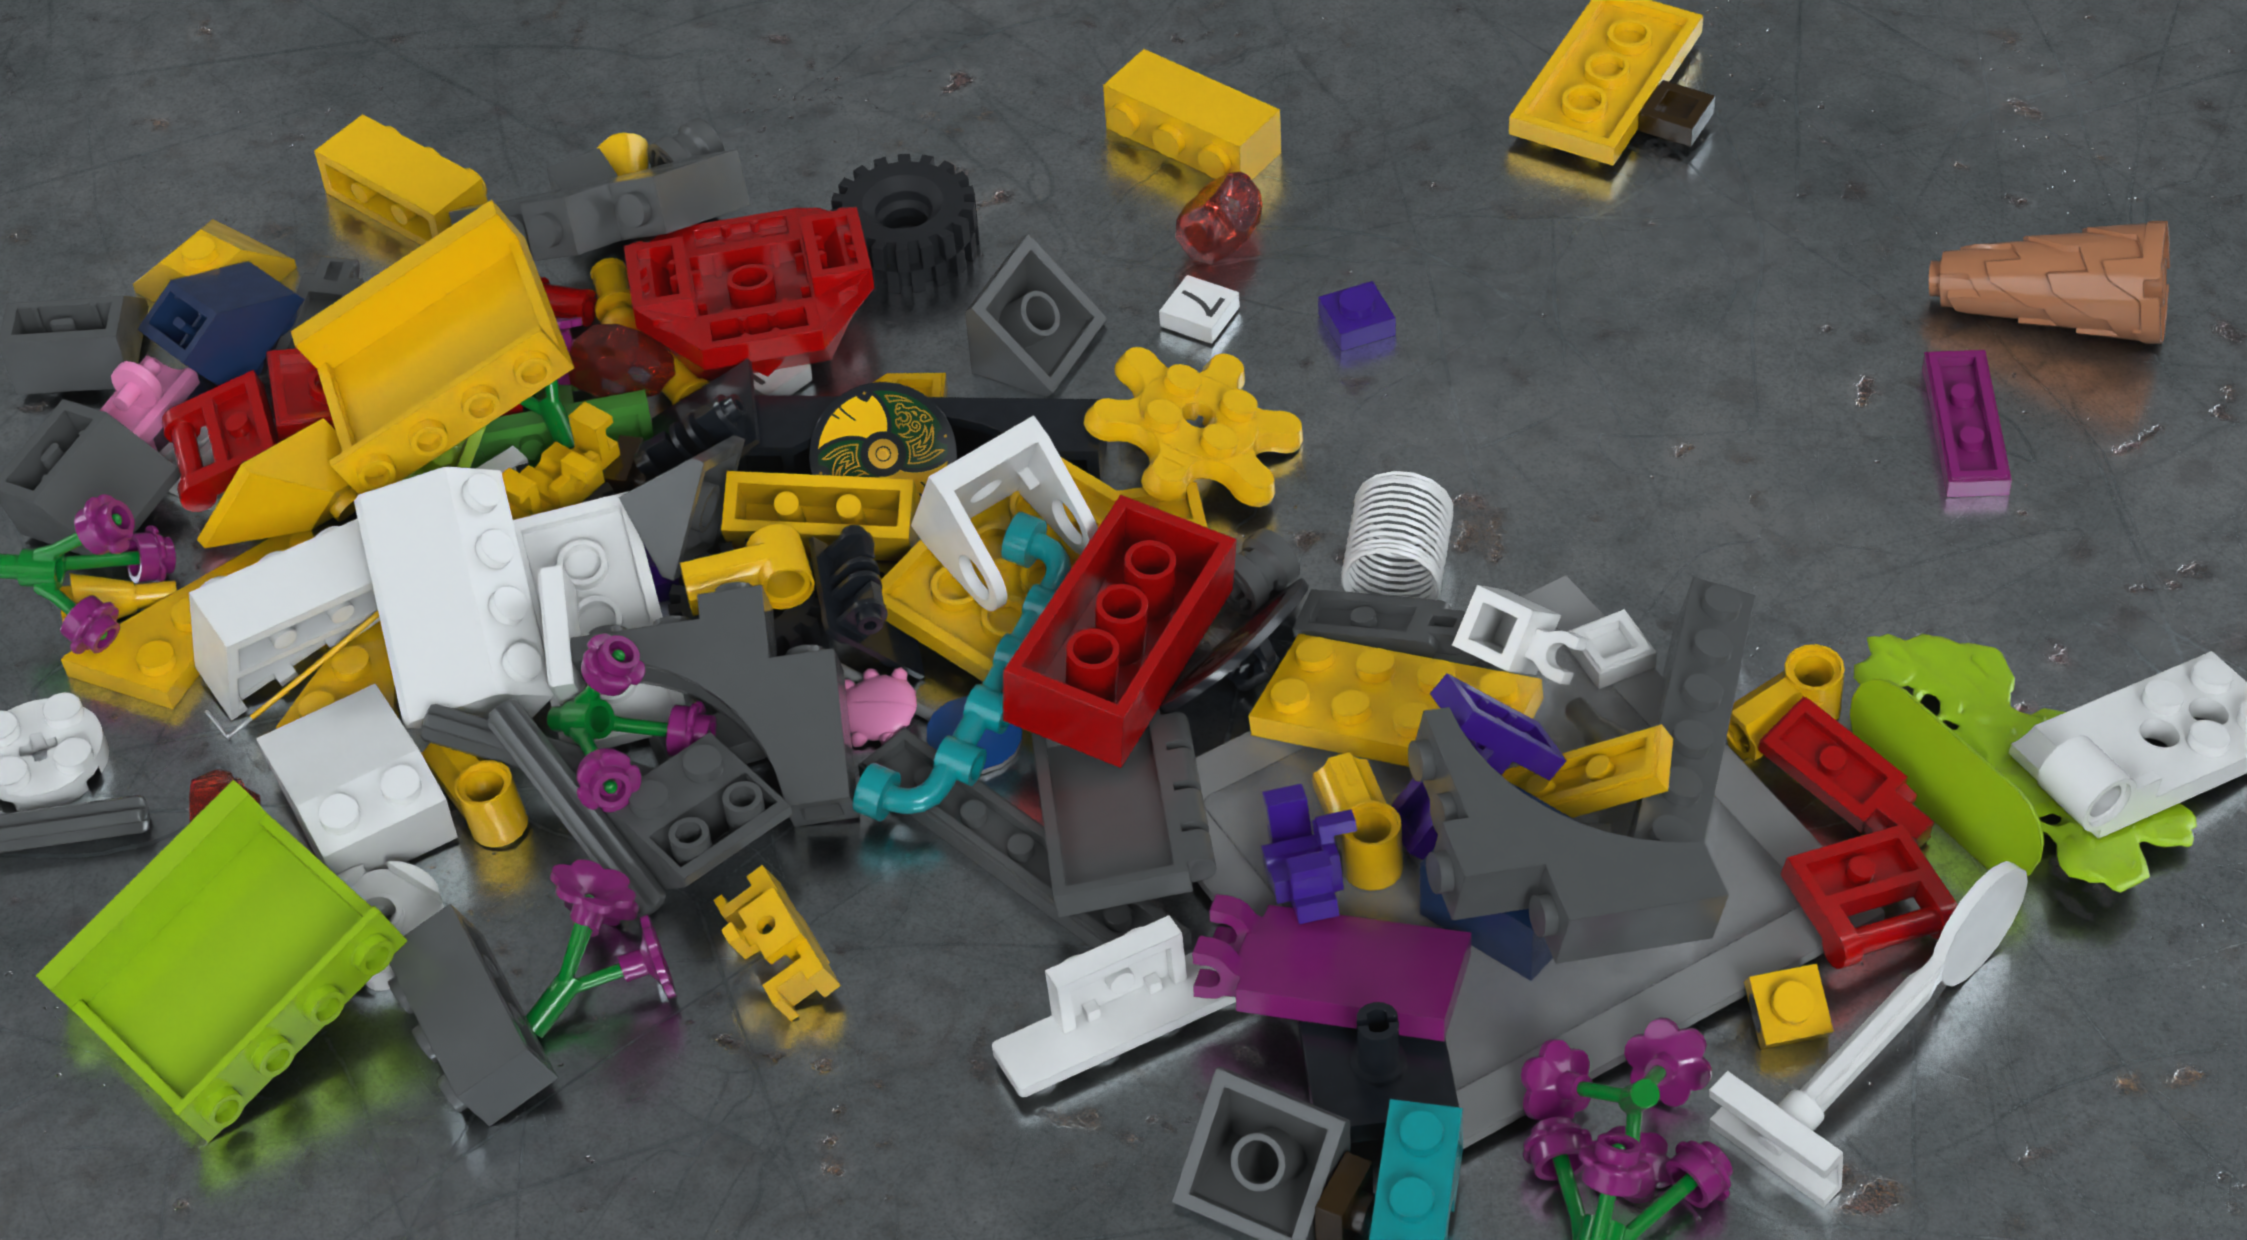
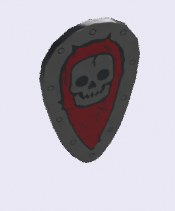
M1304 578L1297 580L1266 603L1176 681L1159 707L1162 713H1168L1181 707L1217 683L1224 676L1234 682L1235 686L1243 692H1248L1270 680L1281 661L1276 655L1268 636L1291 613L1308 591L1309 585ZM1252 652L1256 654L1257 659L1254 665H1240Z

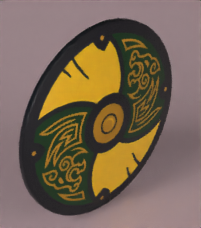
M875 382L848 390L837 397L824 410L813 430L809 460L812 475L914 479L919 499H921L928 477L956 461L957 449L954 433L946 416L931 399L921 392L902 384Z

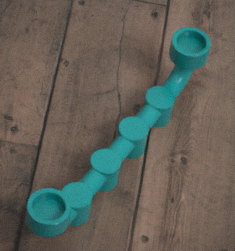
M1018 512L1007 528L1002 543V558L1025 568H1030L1039 559L1045 564L1046 573L1041 583L1034 584L1029 590L1022 607L1021 617L1012 633L1005 634L1000 640L993 657V666L982 685L977 684L971 690L965 703L963 717L953 735L946 736L936 752L930 775L919 786L904 788L900 787L901 775L899 772L873 762L865 769L856 786L853 797V810L877 821L884 820L890 811L906 815L925 812L940 804L951 791L956 781L973 786L979 779L986 762L987 752L985 749L977 746L986 729L1003 734L1010 724L1003 721V670L1071 570L1070 557L1058 541L1046 535L1047 523L1045 520L1024 512Z

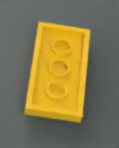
M1591 0L1509 116V135L1614 166L1639 128V114L1662 80L1670 82L1702 34L1703 15L1652 0Z
M1298 634L1248 716L1251 736L1342 754L1351 752L1353 756L1409 767V744L1411 741L1416 740L1423 711L1440 708L1430 693L1446 673L1532 719L1544 699L1542 679L1323 637Z

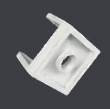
M1034 415L930 475L911 524L932 554L945 566L974 600L988 611H995L1006 604L1007 591L998 568L970 520L972 517L1018 491L1065 543L1080 555L1098 529L1090 509L1050 437ZM1063 503L1077 520L1082 535L1075 529L1067 517ZM971 561L977 566V568L981 572L982 576L986 581L988 589L978 578L977 574L973 569Z

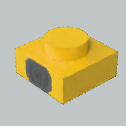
M1817 964L1750 976L1744 981L1760 1050L1824 1038L1834 1032Z

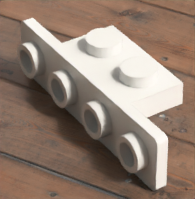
M1170 915L1146 926L1134 928L1125 935L1083 954L1071 956L1062 963L1045 970L1052 1016L992 1043L993 1056L1018 1095L1028 1097L1236 1002V997L1223 996L1217 999L1194 997L1193 985L1199 970H1216L1209 966L1193 964L1192 953L1185 956L1182 932Z

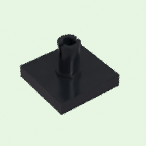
M1383 1002L1366 1004L1357 1013V1029L1298 1020V1031L1310 1102L1317 1107L1349 1119L1351 1143L1384 1139L1390 1099L1459 1107L1446 1038L1443 1042L1399 1035L1398 1014L1393 1006Z

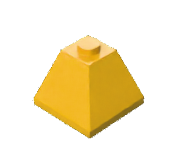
M212 219L134 282L133 287L135 293L156 302L170 280L249 261L280 282L294 271L297 266L295 259Z
M322 418L242 463L198 536L197 541L204 548L311 531L333 517L338 522H341L356 511L354 500L359 494L331 467L329 460L342 453L336 430Z

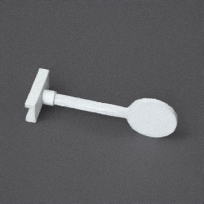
M2005 861L1992 867L1959 902L1947 921L1930 960L1922 968L1909 975L1800 1090H1791L1778 1105L1727 1071L1709 1089V1097L1722 1106L1710 1118V1127L1824 1208L1842 1189L1843 1152L1814 1132L1825 1118L1823 1112L1930 1000L1940 982L1953 987L1967 980L1985 963L2004 938L2021 907L2028 884L2026 871L2014 863Z

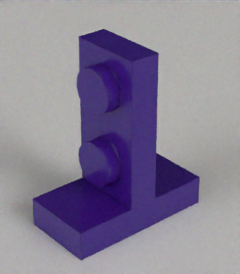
M1446 673L1431 691L1430 695L1440 708L1450 707L1459 727L1472 746L1500 775L1505 772L1512 762H1515L1550 781L1567 761L1539 722ZM1413 778L1390 806L1394 807L1400 815L1403 845L1409 854L1424 860L1428 853L1435 848L1438 834L1431 820L1430 798L1423 782H1417Z

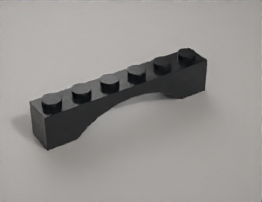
M755 395L760 443L740 458L737 471L812 475L809 449L813 430L824 410L839 396ZM928 397L941 409L952 428L956 441L957 460L1034 415L1050 437L1060 457L1103 482L1107 441L1093 437L1083 424L1085 413L1100 399Z

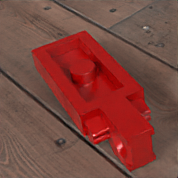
M1803 696L1759 740L1758 751L1859 832L1862 833L1864 831L1865 834L1903 824L1919 848L1931 838L1934 821L1913 805L1917 794L1906 784L1908 776L1809 698Z

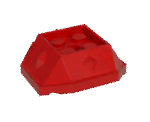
M818 207L791 208L695 224L668 234L658 235L650 242L638 241L624 246L636 328L665 345L699 379L703 378L708 381L716 379L746 359L752 362L753 373H761L767 377L777 369L832 360L853 314L874 289L872 268L857 207H839L836 211H828Z

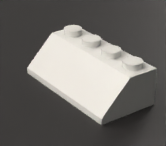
M441 467L359 494L354 500L405 729H421L426 712L432 704H440L489 719L488 714L496 706L512 698L518 700L530 717L533 718L554 697V694L548 686L546 657L501 470Z

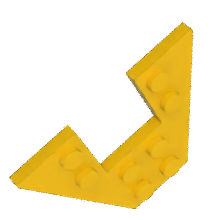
M312 530L270 537L120 623V631L115 640L102 652L93 653L91 650H85L81 654H75L72 651L67 653L61 659L67 676L173 710L200 675L194 663L189 592L200 588L205 582L214 577L228 576L253 565L271 552L285 551L314 538ZM380 621L352 639L320 666L280 720L276 729L373 684L377 685L399 718L397 694ZM325 644L324 646H322V647H324V648L330 649L327 644Z

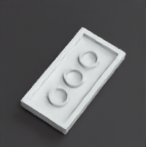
M629 491L513 520L544 653L545 645L537 574L540 573V568L563 565L576 589L581 636L589 635L592 629L604 625H619L627 629L653 626L655 620L663 617L643 541L619 499L620 496ZM640 683L638 685L631 684L621 695H599L601 700H605L611 705L615 716L668 722L674 705H686L683 693ZM554 696L550 700L552 708L555 706H560L559 702ZM611 731L607 737L594 739L593 741L598 749L650 738L652 735ZM558 732L560 740L578 745L571 738L565 736L563 732Z

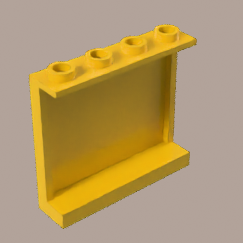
M492 199L290 331L295 347L317 368L342 453L329 460L330 465L358 494L403 480L574 369L526 239Z

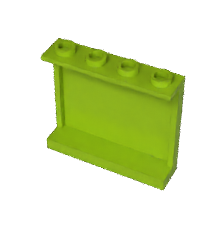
M233 780L36 977L126 1062L172 1108V1111L210 1143L223 1128L228 1127L238 1119L244 1107L273 1077L281 1074L289 1067L294 1056L325 1025H328L339 1016L344 1005L374 975L380 973L389 965L394 954L407 940L375 906H370L274 820L246 790Z

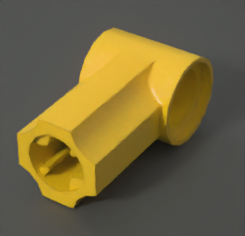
M774 524L760 528L750 536L746 547L680 563L687 598L693 616L699 615L697 594L715 592L718 586L725 583L746 582L752 586L762 585L772 608L779 610L801 605L811 596L815 586L801 536L796 529L784 524Z
M1818 644L1803 645L1794 649L1787 656L1783 672L1734 702L1726 737L1728 746L1743 760L1746 758L1757 760L1763 756L1758 751L1759 740L1803 696L1809 698L1831 717L1838 720L1842 709L1845 671L1843 660L1839 654L1827 646Z
M432 743L428 744L421 754L437 783L466 819L473 839L476 842L490 848L502 847L522 836L528 825V816L509 767L499 761L483 759Z
M1351 752L1329 757L1325 765L1313 773L1312 782L1325 815L1352 809L1355 817L1357 831L1334 836L1342 853L1344 877L1353 886L1368 891L1383 890L1392 886L1400 878L1403 871L1400 815L1394 807L1386 803L1367 759L1356 758Z

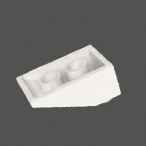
M376 684L256 738L315 855L336 875L363 864L366 873L377 869H388L386 861L407 862L458 838L443 792L419 748Z

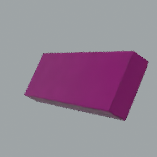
M1986 351L1924 352L1922 369L1946 497L2010 495L2012 478Z

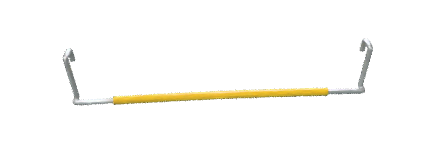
M378 610L253 712L247 720L228 734L208 710H205L206 715L222 734L230 740L234 734L250 721L255 720L379 618Z

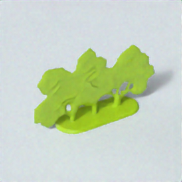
M1884 634L1879 637H1867L1871 656L1854 665L1853 678L1860 685L1851 700L1850 720L1853 734L1908 776L1906 784L1917 794L1914 804L1986 869L1990 870L2000 863L2009 861L2024 869L2027 876L2031 875L2041 862L2044 848L2043 834H2046L2057 844L2059 865L2069 877L2082 879L2089 883H2105L2112 890L2121 893L2150 877L2145 857L2140 848L2141 842L2145 841L2160 847L2192 846L2194 841L2192 829L2197 827V820L2193 812L2181 803L2098 839L2091 832L2086 831L2038 785L2037 780L2009 754L2010 746L2026 735L2035 725L2065 712L2042 708L2030 715L2019 712L2011 707V692L2014 691L2015 677L2004 655L1997 648L1973 643H1957L1945 637L1920 634L1908 640H1903L1890 634ZM1909 686L1912 688L1913 696L1902 687ZM1925 694H1931L1940 701V712L1937 716L1920 703ZM1943 721H1950L1959 727L1957 730H1951ZM2055 814L2061 817V822L2049 825L2039 818Z

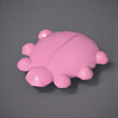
M902 667L895 668L891 676L879 675L876 669L868 668L863 672V681L855 684L851 679H845L850 733L852 734L851 743L854 747H862L868 740H880L882 746L901 729L910 725L917 709L916 691L907 681L908 672Z

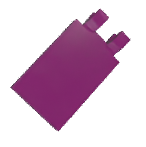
M1216 894L1209 910L1210 922L1224 923L1232 928L1217 927L1213 938L1199 936L1192 952L1193 964L1209 966L1216 971L1210 969L1199 970L1193 985L1194 997L1217 999L1223 996L1236 997V1011L1354 1029H1357V1013L1360 1008L1373 1002H1383L1393 1006L1398 1014L1399 1035L1444 1042L1470 960L1472 933L1340 914L1332 918L1299 924L1293 908L1268 905L1264 917L1254 913L1251 907L1241 899Z

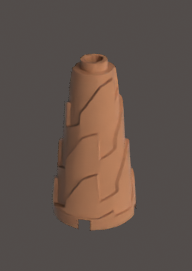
M2168 221L2087 227L2082 229V233L2032 235L2023 237V241L1973 244L1963 246L1960 250L1944 251L1941 261L1932 260L1930 263L1929 295L1939 296L1942 307H1951L1958 312L2018 319V323L2025 325L2076 329L2077 334L2136 340L2145 344H2162L2166 330L2169 284H2167V269H2170Z

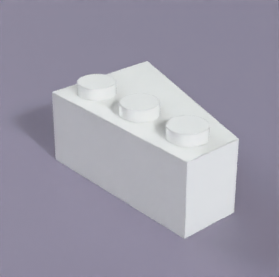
M358 518L342 526L328 527L310 540L285 551L271 552L253 565L228 576L214 577L205 582L200 588L189 592L195 668L232 721L248 710L242 700L275 678L283 687L299 676L293 667L325 644L332 649L374 614L378 608ZM380 617L377 618L373 623H371L367 628H365L361 633H363L364 631L380 621Z

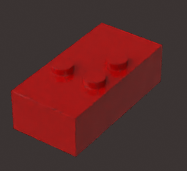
M1120 495L1003 670V721L1122 768L1232 592L1237 539Z

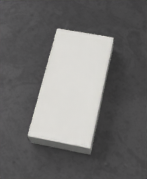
M561 564L540 568V573L537 574L548 686L560 706H563L567 701L575 700V697L586 688V683L572 662L571 638L581 636L576 589Z

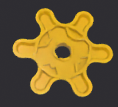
M1142 347L1130 348L1118 358L1114 368L1115 375L1119 381L1132 391L1134 398L1129 400L1104 398L1096 401L1085 413L1083 424L1086 430L1099 440L1129 442L1138 446L1147 454L1150 465L1142 474L1141 484L1149 495L1162 501H1176L1185 495L1190 482L1196 479H1211L1223 484L1238 501L1248 506L1262 507L1272 502L1275 495L1274 476L1256 456L1262 452L1287 454L1297 451L1303 442L1302 423L1298 417L1290 412L1258 408L1255 397L1243 390L1245 371L1243 363L1238 358L1230 354H1217L1203 367L1200 373L1184 364H1175L1168 368L1154 353ZM1198 415L1204 417L1202 424L1205 428L1193 426L1186 420L1195 421Z

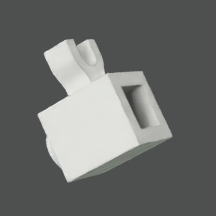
M1477 585L1452 646L1505 671L1536 675L1539 670L1546 678L1559 684L1569 685L1574 673L1557 665L1555 659L1556 652L1564 644L1574 650L1584 651L1589 639L1573 632L1555 631L1561 615L1508 590Z

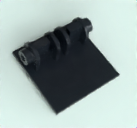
M746 359L653 417V437L642 442L639 446L640 451L633 457L639 471L646 476L653 472L657 477L733 435L745 439L741 457L759 444L760 436L752 362Z
M850 525L845 527L841 531L840 536L830 545L812 536L808 541L824 632L841 644H849L877 658L887 667H902L909 675L919 680L923 679L925 675L918 641L886 621L888 613L883 601L881 581L886 574L879 571L878 563L874 560V539L872 535L865 531L862 526Z

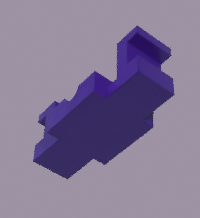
M1302 783L1263 791L1262 795L1268 818L1267 829L1270 844L1261 845L1264 868L1277 904L1291 901L1299 924L1339 916L1335 892L1344 890L1340 855L1334 841V836L1357 831L1352 809L1315 817L1312 820L1314 831L1312 835L1308 801Z

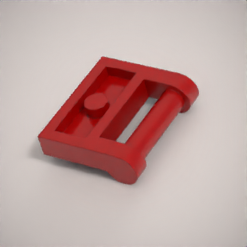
M254 370L174 406L162 416L161 423L164 435L170 443H173L181 476L177 487L182 507L191 512H202L211 508L217 501V495L226 491L242 463L278 444L277 432L265 387ZM204 426L207 427L215 459L214 463L205 467L197 441L201 427Z
M1903 824L1787 857L1780 873L1821 936L1824 954L1831 966L1836 969L1859 964L1865 954L1930 935L1935 939H1939L1944 926L1958 906ZM1909 898H1914L1921 908L1854 928L1848 919L1849 916Z

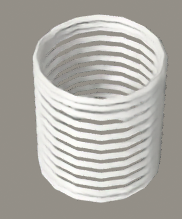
M1391 471L1377 474L1363 482L1355 494L1353 514L1351 515L1350 529L1348 531L1349 536L1344 553L1341 571V586L1344 591L1356 593L1355 589L1359 593L1369 594L1357 586L1354 582L1356 581L1365 589L1381 595L1406 597L1423 593L1414 598L1437 600L1441 595L1444 566L1446 565L1449 536L1453 522V502L1447 491L1434 480L1414 472ZM1389 483L1414 485L1418 488L1428 491L1437 500H1439L1440 503H1438L1430 495L1410 487L1387 486L1376 489L1373 488L1377 487L1378 485H1384ZM1390 490L1411 492L1423 498H1426L1434 506H1436L1439 509V511L1428 502L1413 497L1411 495L1388 493L1377 496L1373 495L1379 492H1385ZM1386 498L1408 499L1427 507L1431 512H1433L1438 517V519L1434 515H1432L1428 510L1408 502H1372H1374L1375 500ZM1387 505L1409 507L1411 509H1414L1418 512L1425 514L1434 523H1436L1437 526H1435L1427 518L1408 510L1385 508L1374 511L1370 510L1376 507H1382ZM1383 513L1405 514L1423 521L1433 531H1431L1425 525L1405 517L1381 516L1370 519L1367 518L1373 515ZM1385 520L1406 522L1408 524L1421 528L1427 534H1424L1423 532H1420L1405 525L1390 523L1374 525L1373 522ZM1381 528L1406 530L1418 536H1410L1408 534L1401 532L1381 530ZM1378 553V554H1380V555H1383V556H1386V557H1389V558H1395V559H1414V560H1416V561H1413V562H1396V561H1389V560H1386V559L1377 557V556H1375V555H1373V554ZM1367 555L1372 560L1384 563L1389 566L1411 567L1422 564L1423 567H1418L1409 570L1389 569L1371 562L1364 556ZM1359 559H1361L1363 562H1365V563H1366L1367 565H1369L1370 567L1375 568V569H1378V570H1381V571H1384V572H1387V573H1393V574H1412V573L1421 572V571H1426V572H1424V573H1422V574H1419V575L1410 576V577L1386 576V575H1383V574H1381V573L1372 571L1371 569H1369L1368 567H1366L1364 564H1362V563L1359 561ZM1357 566H1359L1368 574L1387 581L1408 582L1422 578L1425 579L1420 582L1411 583L1407 585L1386 584L1384 582L1370 578L1362 571H1360ZM1355 573H1357L1359 576H1361V577H1362L1363 579H1365L1367 582L1372 583V584H1375V585H1378V586H1381V587H1384V588H1390V589H1409V588H1414V587H1419V586H1423V587L1420 588V589L1413 590V591H1408V592H1390V591H1384V590H1381V589H1378V588L1369 586V585L1366 584L1364 581H1362L1361 579H1359Z

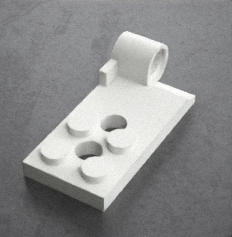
M2210 651L2035 725L2026 735L2011 744L2009 754L2037 780L2038 785L2074 820L2099 839L2247 773V682L2214 652ZM2193 717L2205 718L2208 720L2197 721ZM2144 738L2159 740L2168 747L2152 745Z

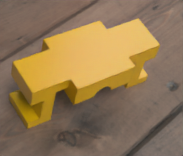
M584 401L568 415L575 444L574 448L569 449L555 441L541 454V460L536 467L533 468L528 465L520 473L508 468L502 473L513 520L582 503L605 482L603 470L620 456L618 442L606 435V429L614 423L612 415Z
M761 865L746 876L751 884L748 889L730 902L722 894L713 901L723 918L728 922L721 930L728 943L744 959L761 951L764 958L771 965L785 955L794 962L762 985L773 1005L792 1022L799 1017L794 1007L796 1004L816 990L825 998L839 988L841 984L829 966L830 962L803 916L794 907L781 883ZM769 924L773 930L763 934L764 927Z

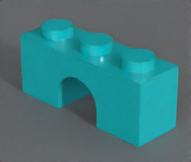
M1390 1099L1369 1240H1447L1450 1212H1455L1463 1153V1108Z

